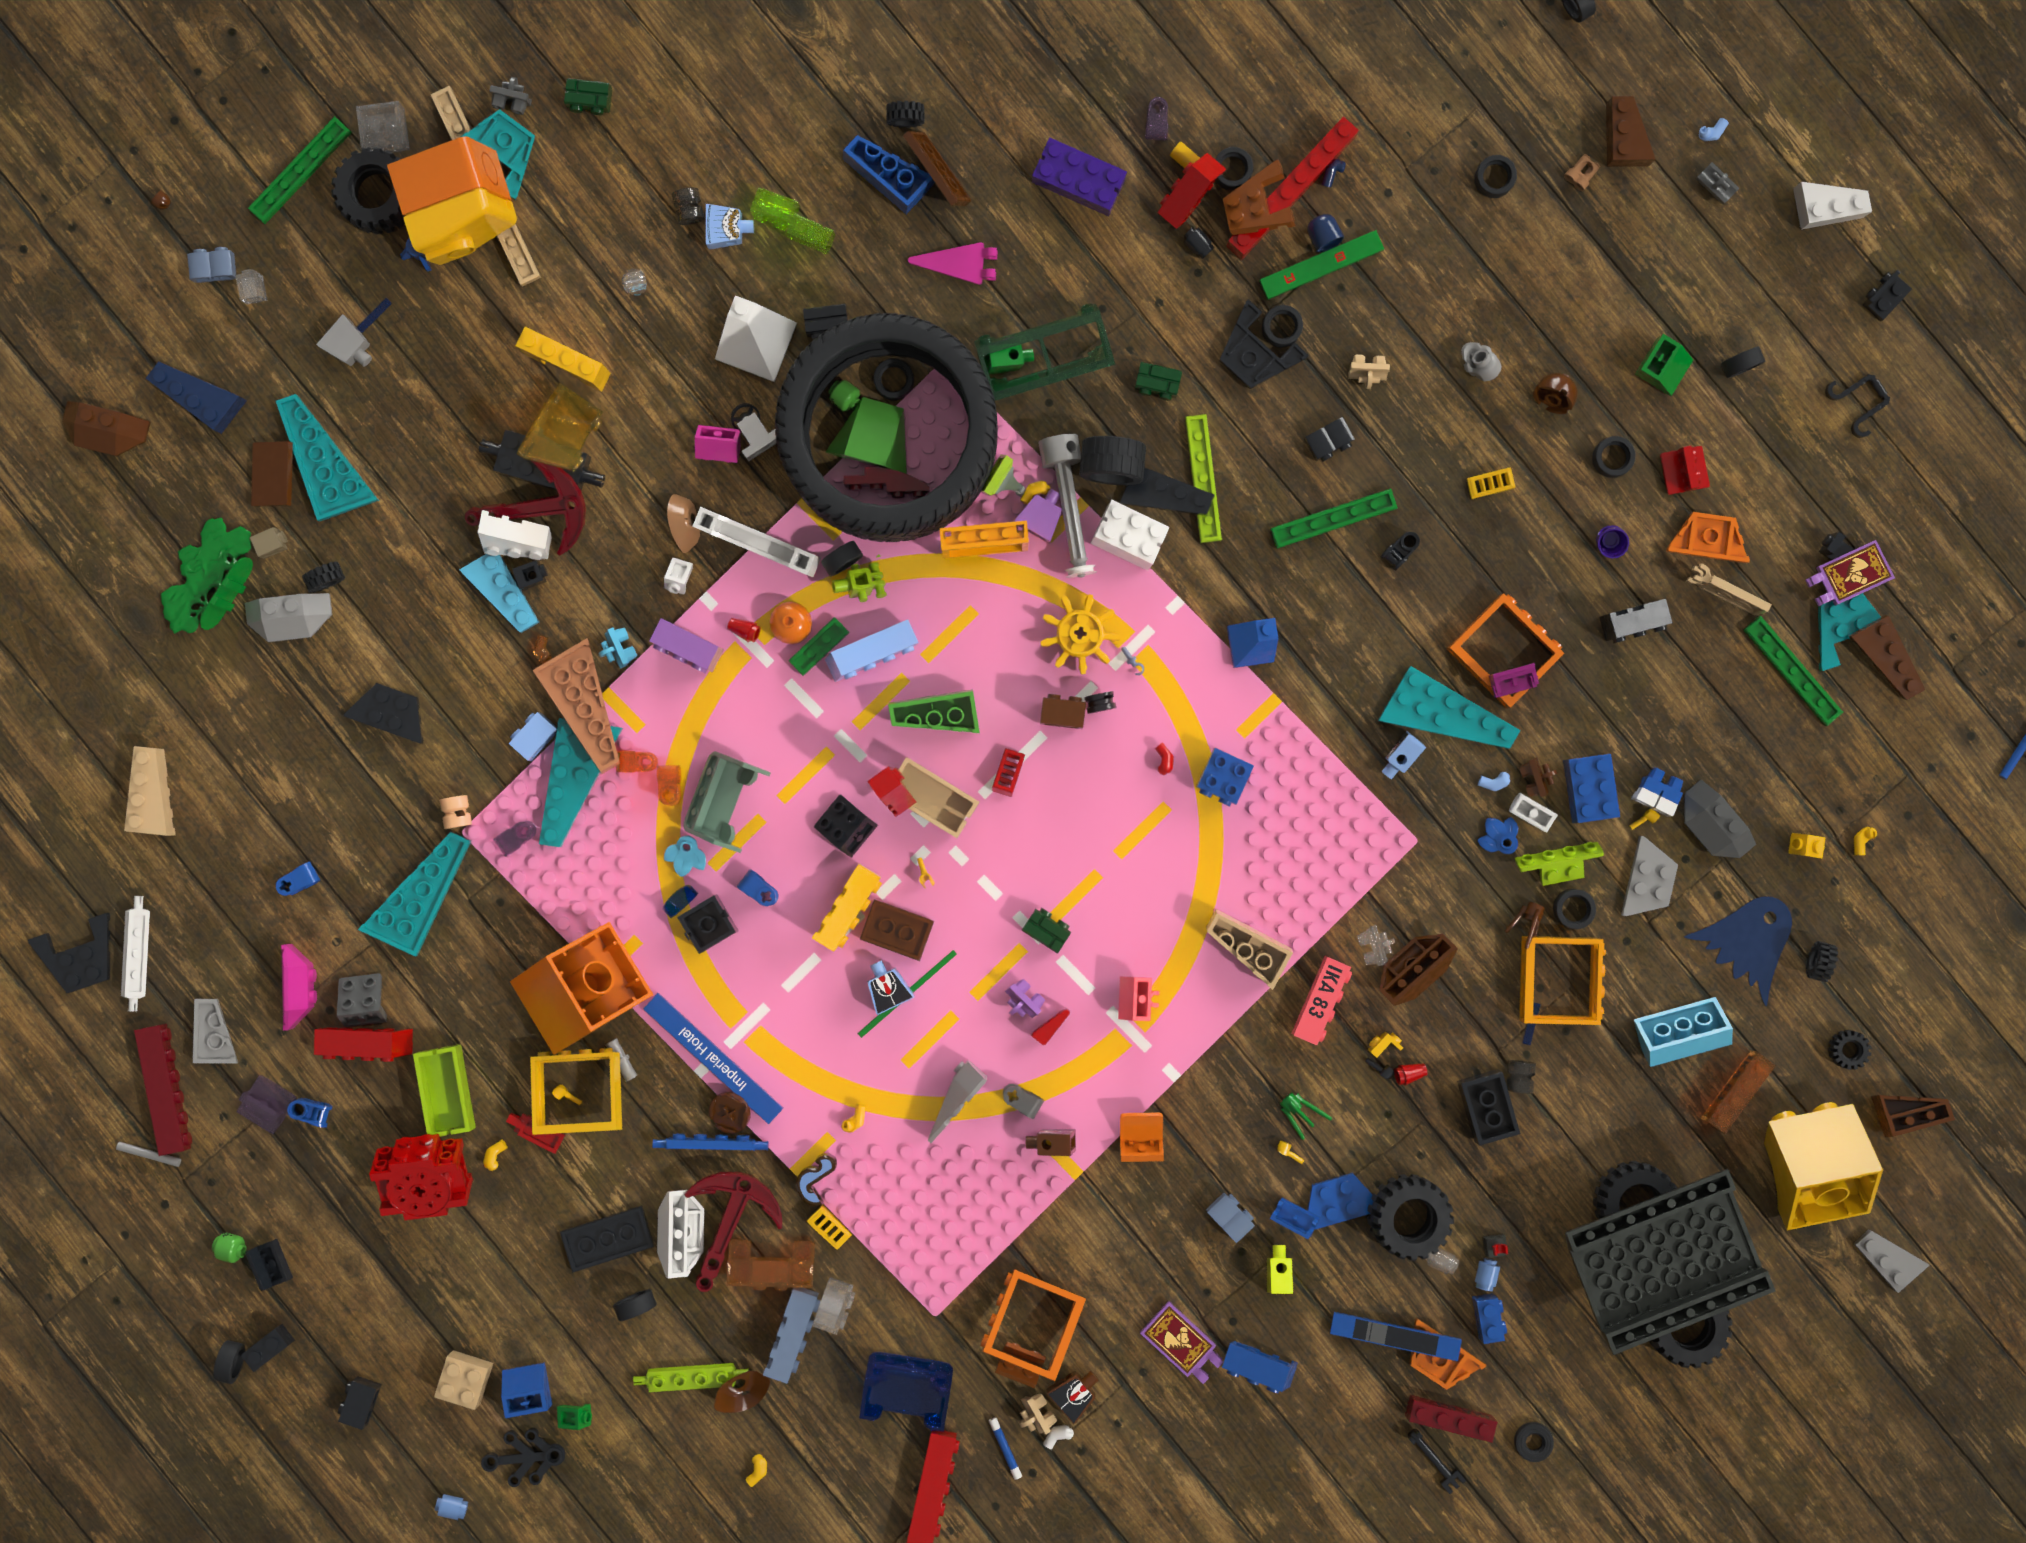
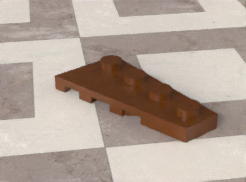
M1885 615L1849 635V638L1860 647L1863 654L1874 663L1877 670L1881 671L1886 680L1903 699L1908 700L1925 690L1889 616Z

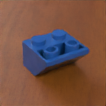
M545 1362L502 1371L501 1398L505 1418L548 1411L551 1407L552 1399Z

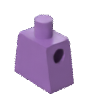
M1049 489L1045 498L1036 494L1018 515L1015 522L1027 521L1028 532L1050 543L1062 509L1055 505L1060 498L1059 493Z

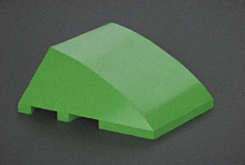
M863 397L825 453L907 474L904 408Z

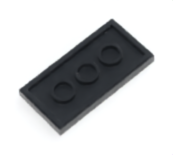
M642 1205L560 1231L572 1273L655 1246Z

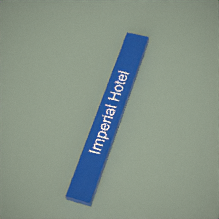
M657 993L643 1008L735 1094L741 1096L748 1106L765 1122L770 1124L782 1111L783 1106L660 993Z

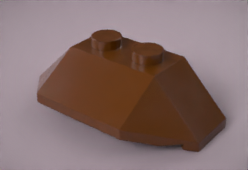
M67 401L62 420L74 446L113 456L121 455L145 443L151 423L150 421L121 412Z
M1444 934L1413 938L1383 965L1379 991L1393 1006L1416 999L1447 971L1458 948Z

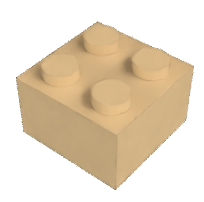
M453 1350L446 1358L434 1397L475 1410L481 1404L493 1363Z

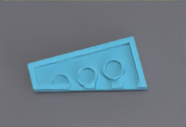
M485 554L459 569L520 633L539 623L501 555L491 556Z

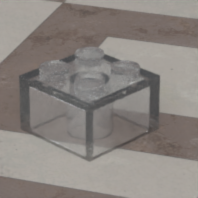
M399 101L356 106L361 149L369 147L373 151L377 147L381 148L384 152L387 150L390 152L410 150L405 108Z
M830 1277L812 1326L837 1335L838 1329L843 1330L849 1314L845 1310L846 1308L850 1310L856 1294L852 1292L854 1285Z

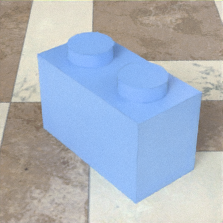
M540 712L530 714L525 720L526 725L521 730L517 729L510 737L512 740L509 744L527 761H533L557 733V726Z

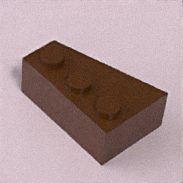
M1612 96L1606 103L1607 167L1650 166L1656 159L1634 96Z
M1886 1095L1871 1096L1884 1137H1894L1955 1120L1948 1099Z

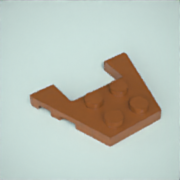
M1279 159L1223 198L1229 230L1232 235L1258 232V229L1262 228L1275 230L1278 229V226L1287 225L1288 228L1296 226L1290 206L1272 214L1269 212L1264 187L1284 179Z

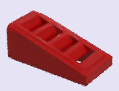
M1005 748L992 786L993 792L1012 797L1025 754ZM1007 757L1019 760L1018 764L1007 761ZM1004 765L1015 768L1016 771L1005 769ZM1001 774L1011 776L1013 780L1001 777ZM999 782L1010 785V788L999 785Z
M1067 1008L1063 1009L1034 1030L1031 1036L1043 1046L1046 1045L1069 1016L1070 1010Z

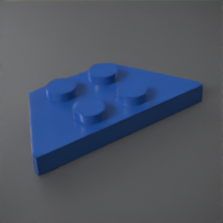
M1353 1173L1312 1184L1307 1211L1320 1217L1315 1228L1316 1230L1370 1214L1367 1211L1368 1205H1373L1374 1201L1371 1199L1372 1193Z

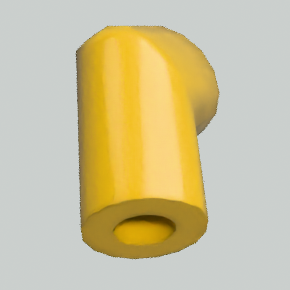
M1042 480L1031 483L1027 486L1020 501L1028 505L1034 495L1040 493L1047 495L1050 486Z

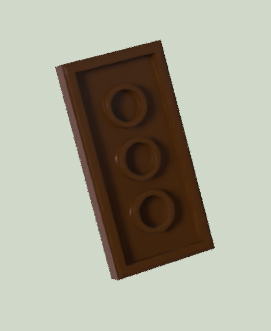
M906 132L903 137L950 205L967 206L972 202L926 133Z

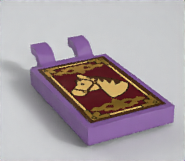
M1875 540L1816 568L1818 574L1805 581L1808 587L1823 582L1828 593L1815 598L1818 606L1831 600L1836 606L1895 577Z
M1170 1301L1140 1331V1334L1183 1374L1188 1377L1193 1373L1203 1384L1209 1379L1208 1374L1201 1368L1209 1359L1217 1368L1223 1363V1359L1213 1351L1216 1344Z

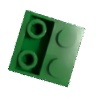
M1662 334L1653 343L1635 375L1671 397L1693 362V358L1680 343Z

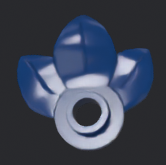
M1509 817L1502 823L1498 819L1487 818L1485 828L1488 835L1478 839L1479 845L1488 852L1514 853L1518 848V840L1516 838L1518 825L1515 820ZM1510 840L1512 844L1506 847L1503 845V842Z

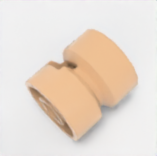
M467 795L439 800L441 811L445 813L442 817L444 829L472 825L471 815L466 811L469 807Z

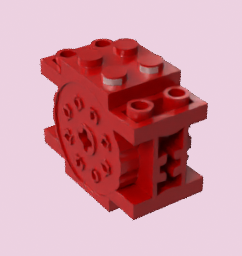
M425 1134L417 1137L396 1139L394 1147L385 1146L378 1148L369 1176L371 1182L375 1181L381 1200L379 1208L381 1216L403 1214L405 1221L445 1216L448 1214L449 1208L467 1206L473 1178L472 1174L467 1172L462 1153L464 1147L462 1138H450L441 1141L439 1134Z

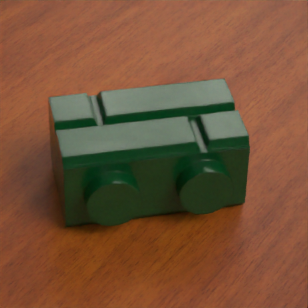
M567 78L564 104L571 112L582 113L583 110L591 111V114L599 116L603 115L604 112H610L612 98L610 83Z
M1141 362L1135 390H1139L1138 394L1144 396H1151V393L1157 394L1162 400L1171 401L1172 398L1176 399L1182 371Z
M1041 907L1040 910L1035 908L1022 931L1058 954L1071 934V931L1068 930L1070 926L1060 919L1058 922L1051 919L1052 914Z

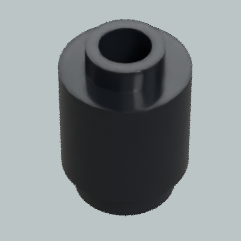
M1192 227L1184 235L1186 238L1184 243L1196 257L1199 256L1203 259L1215 248L1211 244L1212 241L1199 227L1196 230Z

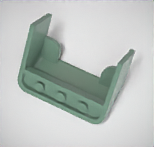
M712 752L707 759L686 814L684 830L714 845L741 853V848L731 844L735 838V830L732 825H729V821L743 785H752L757 780L758 773L770 776L771 772L722 753Z

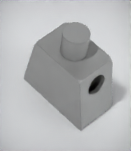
M343 314L316 344L349 366L358 361L365 367L372 360V357L365 352L370 343L353 322Z

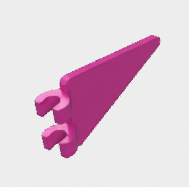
M980 242L909 257L908 262L918 267L981 285L982 280L996 281L995 269H983L984 258L997 260L998 251L997 248L993 247L985 248L984 244Z

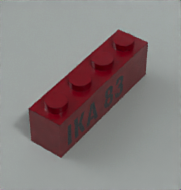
M1410 1395L1405 1413L1409 1422L1493 1443L1498 1423L1492 1415Z

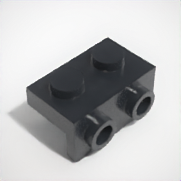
M278 1239L261 1244L245 1252L260 1291L293 1278Z

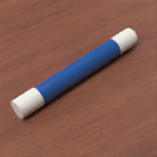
M993 1417L988 1420L1014 1480L1022 1477V1474L997 1418Z

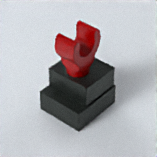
M1504 1234L1483 1236L1486 1257H1501L1508 1254L1506 1236Z

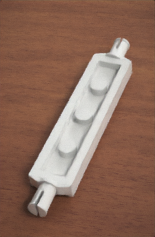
M134 896V909L125 911L121 996L129 998L128 1011H138V999L144 997L146 992L150 911L143 909L144 896Z

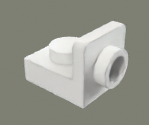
M672 558L664 577V588L671 593L684 595L687 581L693 569V563Z

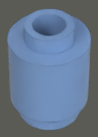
M1484 1258V1261H1479L1475 1278L1477 1288L1493 1291V1288L1496 1287L1500 1266L1497 1265L1496 1260Z
M443 1494L442 1498L438 1497L435 1511H438V1516L454 1520L464 1519L468 1502L464 1501V1498Z

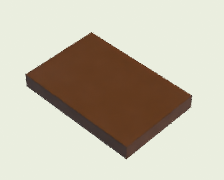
M293 442L253 443L251 506H291Z
M874 899L860 940L920 961L934 921Z

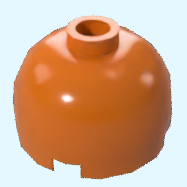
M782 603L774 609L770 617L771 632L775 638L786 644L802 642L808 637L812 629L811 615L807 608L800 603Z

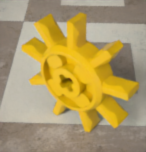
M1089 594L1087 596L1083 610L1076 611L1072 609L1066 596L1062 597V606L1067 615L1058 620L1051 615L1044 614L1043 620L1047 624L1057 627V636L1042 640L1040 642L1041 647L1059 644L1063 653L1057 658L1055 667L1060 668L1064 665L1068 656L1076 657L1079 659L1078 669L1081 675L1086 674L1087 665L1085 659L1092 654H1095L1101 662L1107 665L1110 660L1099 648L1102 641L1109 640L1114 642L1119 641L1121 638L1119 634L1105 633L1103 631L1102 623L1113 616L1114 610H1107L1101 616L1096 617L1090 612L1093 604V595ZM1079 629H1083V633L1086 634L1081 639H1077V635L1074 634Z

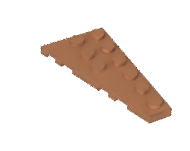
M586 638L533 670V673L602 775L619 765L620 761L589 641Z

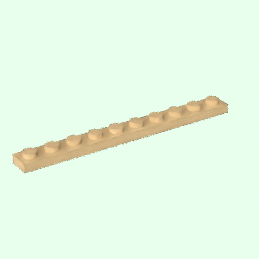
M450 86L431 94L452 140L460 138L471 130ZM515 223L514 226L499 234L498 238L520 285L523 287L541 278Z

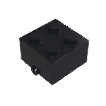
M718 895L710 897L677 917L686 931L684 933L686 938L692 941L699 954L739 931Z

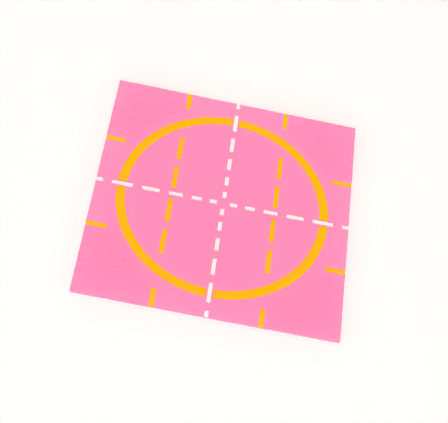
M935 369L896 405L897 407L904 408L907 474L927 484L930 487V492L941 485L957 466L966 446L969 427L968 415L961 397L949 380ZM997 413L998 442L994 464L1000 454L1007 455L1013 459L1012 466L1014 467L1013 475L1015 479L1025 487V490L1029 484L1042 480L1050 486V489L1059 493L1056 472L1053 469L1043 468L1041 456ZM842 458L823 477L842 494L863 503L885 506L905 504L921 498L913 497V494H904L903 498H892V494H887V486H883L882 490H870V487H862V490L858 491L849 490V487L844 486V476L865 475V467H878L850 458ZM1004 490L991 496L981 492L973 504L959 518L944 528L1015 522V519L1027 505L1021 502V497L1012 490ZM1040 493V494H1037V495H1039V496L1042 497V498H1045V496H1046V495H1043V494H1041V493ZM1077 493L1079 517L1086 557L1088 558L1086 565H1096L1093 569L1097 571L1082 578H1066L1068 572L1065 570L1073 568V564L1069 562L1071 559L1063 512H1061L1050 543L1028 532L1029 548L1025 552L944 559L941 550L940 530L909 541L876 542L868 539L864 540L846 534L831 526L823 518H820L801 498L766 534L821 557L814 577L748 550L674 623V625L724 649L713 672L707 670L705 674L691 667L692 662L688 661L685 664L673 658L674 653L670 651L667 655L654 649L653 643L602 693L610 726L623 728L615 742L620 764L602 775L601 773L599 774L562 847L539 844L555 740L472 820V825L466 826L462 831L463 836L471 840V844L568 943L579 939L608 922L611 923L653 993V996L636 1005L633 1009L717 1095L724 1092L734 1093L643 1009L657 993H660L784 1107L770 1124L765 1122L750 1108L751 1118L747 1126L763 1142H769V1148L797 1177L804 1168L819 1166L815 1162L819 1155L830 1153L836 1157L837 1166L835 1171L813 1184L823 1199V1204L933 1316L939 1315L1120 1136V1115L1122 1113H1144L1270 988L1207 932L1206 926L1216 909L1292 948L1293 954L1282 972L1281 978L1417 843V838L1248 666L1233 668L1230 648L1151 568L1147 571L1090 544L1102 518ZM1059 498L1055 505L1062 509ZM1016 526L1017 530H1022L1020 526ZM945 532L946 537L951 536V532ZM850 541H855L863 556L854 564H859L860 569L869 568V564L878 562L879 570L884 576L881 580L885 581L884 590L887 596L877 598L876 589H873L871 595L867 596L868 600L860 602L859 597L849 598L848 591L834 593L832 580L845 579L848 570H851V566L839 574L830 577L821 561L840 546ZM1091 594L1093 595V604L1090 612L1099 617L1105 611L1113 609L1115 612L1113 616L1102 623L1103 631L1105 633L1119 634L1121 638L1119 641L1114 642L1103 640L1099 648L1108 656L1110 662L1106 665L1095 654H1092L1085 659L1087 665L1086 674L1081 675L1078 669L1079 659L1076 657L1068 656L1064 665L1060 668L1055 667L1057 658L1063 653L1059 644L1041 647L1040 642L1042 640L1057 636V627L1047 624L1043 620L1044 614L1051 615L1061 620L1067 615L1061 602V598L1064 596L1068 598L1074 611L1083 610L1085 599ZM785 602L800 603L807 608L812 618L810 634L805 640L797 644L781 642L775 638L770 629L769 622L772 612L777 606ZM835 617L850 633L806 675L802 676L788 660ZM734 618L757 623V626L761 627L758 639L755 642H747L728 630L727 626L730 619ZM907 619L909 620L919 642L914 646V651L905 655L902 652L895 655L896 658L884 663L881 661L876 664L875 668L868 671L863 669L850 679L845 680L844 678L837 682L834 681L825 661V658L831 652ZM1079 629L1078 632H1074V634L1077 635V639H1081L1082 636H1086V634L1083 633V629ZM1125 646L1132 657L1136 656V663L1143 664V674L1135 675V673L1142 671V667L1139 665L1135 667L1131 664L1128 665L1126 662L1128 659L1122 652V647ZM973 689L980 733L892 726L888 704L890 702ZM1104 692H1114L1113 702L1116 703L1117 708L1087 714L1088 703L1084 697ZM1048 694L1061 695L1060 699L1069 700V696L1081 697L1082 702H1086L1083 729L1040 725L1043 697L1047 698ZM1162 742L1174 756L1173 769L1166 775H1161L1158 772V766L1161 765L1162 757L1155 750ZM1005 748L1025 754L1012 797L992 791ZM1213 748H1217L1254 765L1237 805L1232 803L1230 807L1218 802L1219 797L1212 795L1209 798L1199 793L1200 789L1196 787ZM714 751L771 772L770 776L758 773L757 780L752 785H743L729 821V825H732L735 830V838L731 844L741 848V853L714 845L684 830V820L709 755ZM908 757L980 803L970 818L965 817L964 820L967 821V824L959 837L955 838L910 809L895 817L888 809V806H885L867 781L888 766L893 769L895 767L899 769L905 758ZM1007 757L1006 759L1007 761L1014 762L1017 764L1019 762V760L1012 759L1009 757ZM1004 765L1005 769L1016 771L1015 768ZM1001 774V777L1013 780V777ZM999 782V785L1010 788V785ZM839 795L844 796L863 814L878 824L852 858L840 851L814 828L817 821ZM682 836H691L697 841L698 848L705 853L706 866L704 870L692 867L688 874L680 877L674 870V862L664 860V853L667 847L676 844ZM684 844L683 848L689 850L690 845ZM918 858L923 859L927 873L931 875L935 882L934 886H932L930 880H927L925 882V889L919 882L921 870L917 861ZM858 864H861L881 876L879 881L882 885L876 894L872 892L868 900L871 903L865 912L861 910L857 918L860 920L855 929H849L845 935L849 938L843 948L838 947L833 952L812 939V937L820 929L823 919L831 911L835 900L842 893L844 886ZM749 869L759 874L778 891L779 898L774 905L762 906L737 887ZM771 892L764 893V895L766 896L764 899L765 901L772 900V898H770ZM718 895L739 931L699 954L692 941L686 938L684 934L686 931L677 917L710 897ZM874 899L934 921L920 961L860 940ZM1041 907L1052 914L1051 919L1056 922L1060 919L1070 926L1068 930L1071 931V934L1058 954L1022 931L1035 908L1037 910H1040ZM952 950L957 953L953 959L914 992V998L900 1004L862 1038L857 1034L878 1016L868 986V981L875 978L870 967L871 965L882 960L887 971L896 968L907 985L911 987ZM1120 976L1152 978V991H1159V995L1151 997V1001L1159 1003V1007H1151L1150 1021L1118 1019ZM1022 979L1031 986L1024 994L1031 999L1038 993L1045 999L1040 1008L1041 1012L1033 1018L1027 1013L1023 1017L1017 1012L1014 1015L1009 1013L1012 1007L1007 1002L1011 997L1005 991L1012 984H1016ZM1065 1008L1070 1010L1069 1016L1046 1045L1043 1046L1031 1036L1034 1030ZM969 1060L987 1075V1081L969 1102L966 1101L964 1103L965 1105L954 1118L950 1119V1123L930 1143L928 1138L953 1077L956 1074L954 1069L961 1061L966 1063ZM1016 1084L1044 1100L1034 1119L1023 1115L1004 1101L1003 1089L1006 1085ZM1016 1090L1008 1092L1009 1099L1017 1097ZM856 1104L865 1105L863 1126L851 1133L843 1131L841 1128L842 1122L854 1116ZM1076 1129V1151L1071 1156H1041L1037 1154V1149H1026V1136H1037L1040 1130ZM1046 1139V1143L1051 1146V1142Z

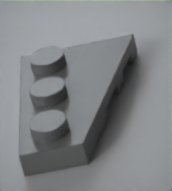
M194 999L193 1063H238L218 999Z

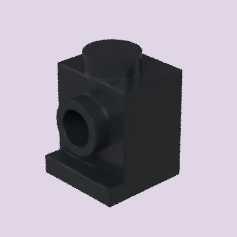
M537 560L512 569L520 590L525 591L547 582L545 578L548 576L547 569L544 564L540 565V562ZM532 572H536L535 579L530 578Z

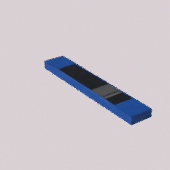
M1334 1312L1330 1334L1453 1361H1458L1462 1342L1460 1338Z

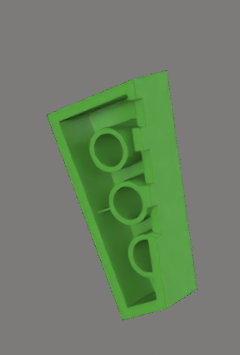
M973 689L890 702L888 704L892 726L980 733Z

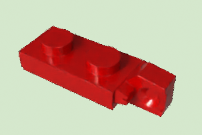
M511 1113L506 1120L507 1123L515 1126L514 1131L518 1133V1136L554 1154L557 1153L566 1135L565 1133L532 1135V1116L524 1113L521 1117Z

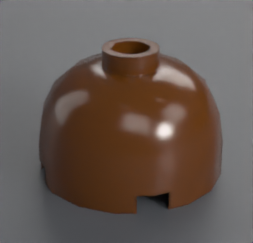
M1551 373L1544 376L1533 391V398L1537 404L1540 405L1542 402L1549 406L1545 409L1549 412L1567 414L1576 403L1577 387L1568 375Z

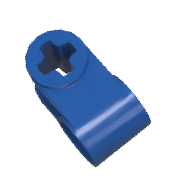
M307 862L281 877L276 882V890L284 896L294 895L318 883L320 878L311 862ZM286 882H291V886L286 890Z
M749 869L737 885L743 893L753 898L762 906H771L778 901V891L751 869ZM771 892L770 898H772V900L765 901L764 899L766 896L764 895V893Z
M299 1098L289 1104L287 1112L293 1119L307 1122L317 1127H327L328 1123L326 1120L329 1110H332L333 1106L324 1102ZM297 1103L303 1106V1114L296 1111L295 1106Z

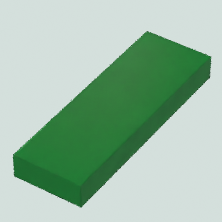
M834 617L788 661L804 676L850 632Z

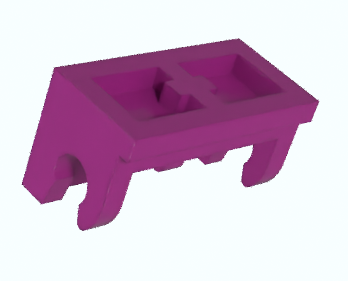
M1534 663L1489 675L1495 698L1534 688L1539 684Z

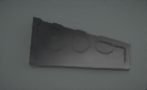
M1144 467L1143 481L1139 484L1127 485L1120 504L1207 516L1215 495Z

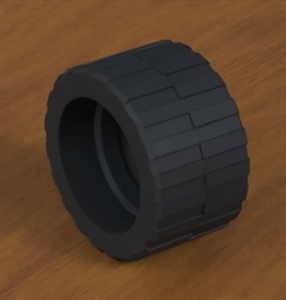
M1087 437L1082 441L1079 475L1085 480L1101 484H1139L1144 478L1146 445L1138 440L1124 437Z

